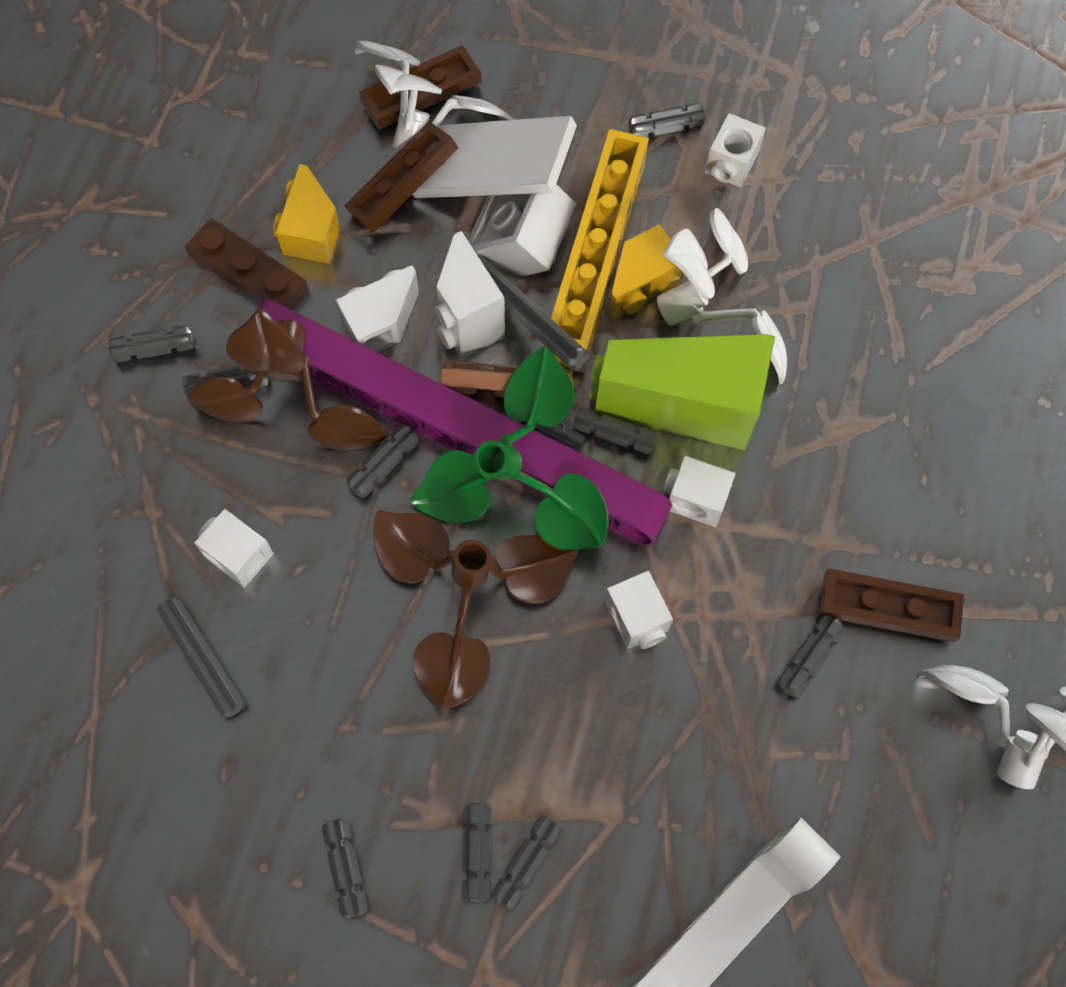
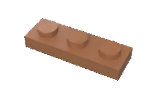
M446 360L442 367L441 384L451 386L452 390L460 394H475L477 389L494 390L495 396L504 397L508 382L519 366ZM566 370L572 380L573 371Z

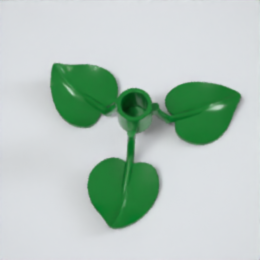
M543 346L537 349L520 364L505 390L504 407L507 416L517 422H527V424L510 435H502L500 442L490 440L482 443L477 448L475 455L461 450H452L444 453L430 466L421 485L411 497L410 502L423 513L435 519L450 523H468L481 517L490 506L491 495L484 484L485 482L489 481L490 478L501 481L515 479L548 496L538 504L535 512L536 529L545 542L563 550L599 548L605 542L609 524L606 502L599 488L588 478L569 473L563 475L557 481L553 490L520 471L522 457L520 452L512 446L513 442L532 432L536 423L545 427L556 426L569 415L573 408L575 389L571 377L547 347Z

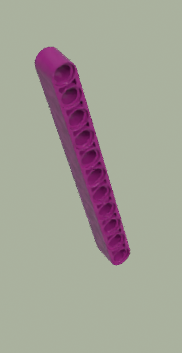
M264 299L258 306L276 322L290 320L301 324L306 329L307 336L304 352L310 358L308 368L312 380L402 425H407L412 430L451 450H461L475 455L477 448L482 443L490 440L500 442L502 435H510L525 426L272 300ZM535 430L512 443V446L521 454L522 467L520 471L540 481L553 490L557 481L565 474L572 473L588 478L599 488L606 502L609 517L608 529L636 543L646 546L653 544L672 509V503L666 496ZM511 479V480H513V481H515V482H517V483H519V484H521V485H523V486H525V487H527V488H529V489H531V490H533V491H535V492H537V493H539V494H541V495H543V496H545V497H548V496L545 495L544 493H542V492H540V491H538V490L532 488L531 486H529V485H527V484H525V483H523V482H521V481H517V480H515V479Z

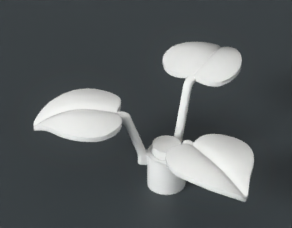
M355 41L356 55L368 52L392 59L401 68V71L383 65H375L374 68L376 75L390 94L401 91L398 126L392 144L394 148L400 150L429 120L430 115L428 113L415 109L418 90L441 94L442 89L421 77L409 74V64L416 66L420 64V61L410 54L375 42ZM452 95V98L447 100L432 123L438 127L452 109H471L498 115L504 120L515 119L487 101Z
M715 208L710 213V224L718 244L724 251L722 260L707 270L706 256L694 234L689 229L676 233L667 245L663 257L678 266L689 281L658 295L657 303L659 310L670 326L692 317L695 324L708 319L750 318L757 335L768 334L775 336L771 361L778 374V385H781L785 380L787 371L786 347L779 330L765 310L758 312L755 308L703 312V307L708 305V300L715 293L712 276L730 263L733 264L738 274L745 273L748 269V257L740 237L731 227L725 215L718 208Z
M939 665L920 672L919 678H931L942 687L964 699L982 704H995L1000 711V737L997 745L1005 750L997 770V775L1003 781L1019 788L1034 789L1044 761L1047 759L1054 743L1056 742L1066 751V710L1061 713L1045 705L1027 704L1024 708V714L1042 729L1040 734L1037 735L1029 731L1018 730L1015 736H1010L1009 702L1004 698L1008 695L1009 690L1002 683L983 672L958 665ZM1066 687L1061 688L1058 693V697L1066 702Z

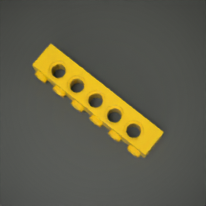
M609 129L551 316V319L589 352V355L644 171L649 141L647 137ZM555 355V357L558 359V361L564 368L570 369ZM587 362L582 365L581 370L578 372H585Z

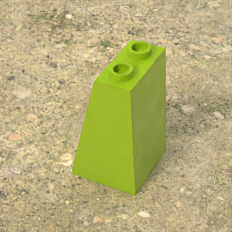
M759 334L609 340L605 356H596L589 399L596 401L595 411L597 412L596 415L600 417L604 414L634 424L635 426L745 450L760 415L775 336Z

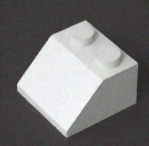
M557 184L553 193L488 195L468 242L477 255L483 256L496 269L521 277L549 271L556 260V253L561 240L570 226V219L576 203Z
M460 231L453 236L437 284L439 304L434 306V309L441 323L437 327V331L443 344L448 350L454 348L460 359L463 360L505 339V308L503 294L463 232Z

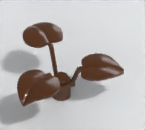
M258 308L246 323L229 336L226 344V352L233 361L246 369L257 371L252 383L244 388L233 378L214 377L195 385L188 395V402L195 405L199 410L210 416L227 422H250L258 418L262 413V401L253 394L257 392L267 371L269 370L272 374L276 372L295 374L301 371L310 418L315 420L308 427V433L314 440L332 449L356 451L381 443L387 438L389 431L383 430L373 417L354 407L346 405L330 406L320 412L316 408L308 368L310 358L304 352L307 336L306 329L301 324L290 320L276 322L261 308Z
M377 511L373 529L374 548L381 566L391 577L401 582L418 583L426 577L430 568L440 571L452 564V579L462 588L454 637L444 632L430 634L419 642L413 655V672L416 680L436 706L447 709L465 703L479 691L489 673L490 655L487 646L476 638L462 639L471 590L481 587L486 582L490 571L496 579L506 578V589L515 599L529 604L546 602L556 596L562 589L577 557L578 550L558 549L545 542L541 536L521 535L502 542L496 549L495 558L491 557L489 548L477 540L464 541L456 547L455 551L450 550L448 552L449 538L447 531L440 522L432 517L418 513Z

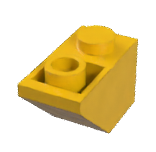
M299 164L295 178L289 179L285 190L286 204L283 213H278L275 217L273 234L274 237L278 238L283 255L330 264L341 231L336 208L308 166Z
M660 224L624 242L611 293L609 314L613 319L624 313L633 314L637 312L648 300L682 283L684 275L682 270L663 257L664 251L671 239Z

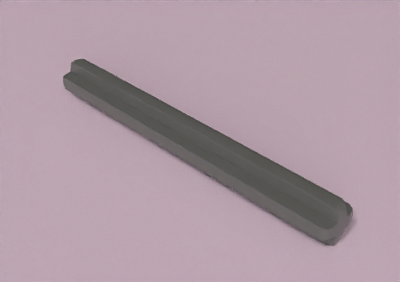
M477 255L503 294L504 308L572 371L581 370L582 365L589 361V352L483 256Z

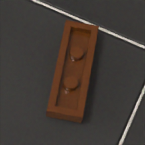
M463 45L409 69V74L421 77L442 89L441 94L418 90L415 109L420 111L482 83L481 71ZM382 82L359 91L361 103L378 130L398 121L401 91L390 94Z
M429 121L344 207L373 234L459 147L451 136Z
M212 218L184 246L190 257L259 303L264 299H268L291 309L308 290L305 279Z
M828 568L824 573L819 616L829 615L842 621L956 642L961 637L964 594Z

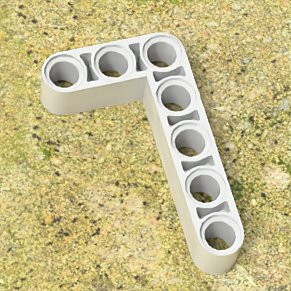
M801 817L784 827L766 843L632 987H709L792 896L805 892L815 886L831 870L841 856Z

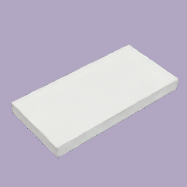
M572 116L439 125L438 128L451 136L459 148L412 195L415 198L553 193L577 125Z

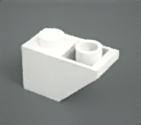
M412 265L402 270L390 271L380 280L365 287L352 288L342 297L336 299L341 321L351 340L375 352L382 351L400 342L419 294L416 271Z

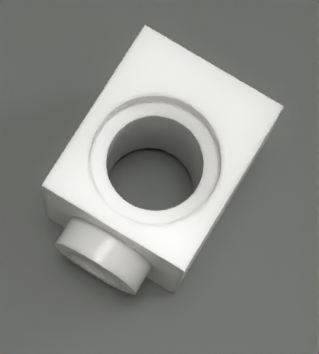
M729 113L710 148L705 173L714 176L720 182L731 183L741 188L760 151L766 128Z
M684 456L680 470L670 469L663 489V493L670 495L669 500L672 503L670 512L716 527L736 473Z
M226 509L217 518H210L201 527L198 539L194 542L207 560L244 588L274 554L266 539Z
M649 571L607 588L604 602L627 649L640 644L641 649H647L666 639L665 633L669 631L673 618Z

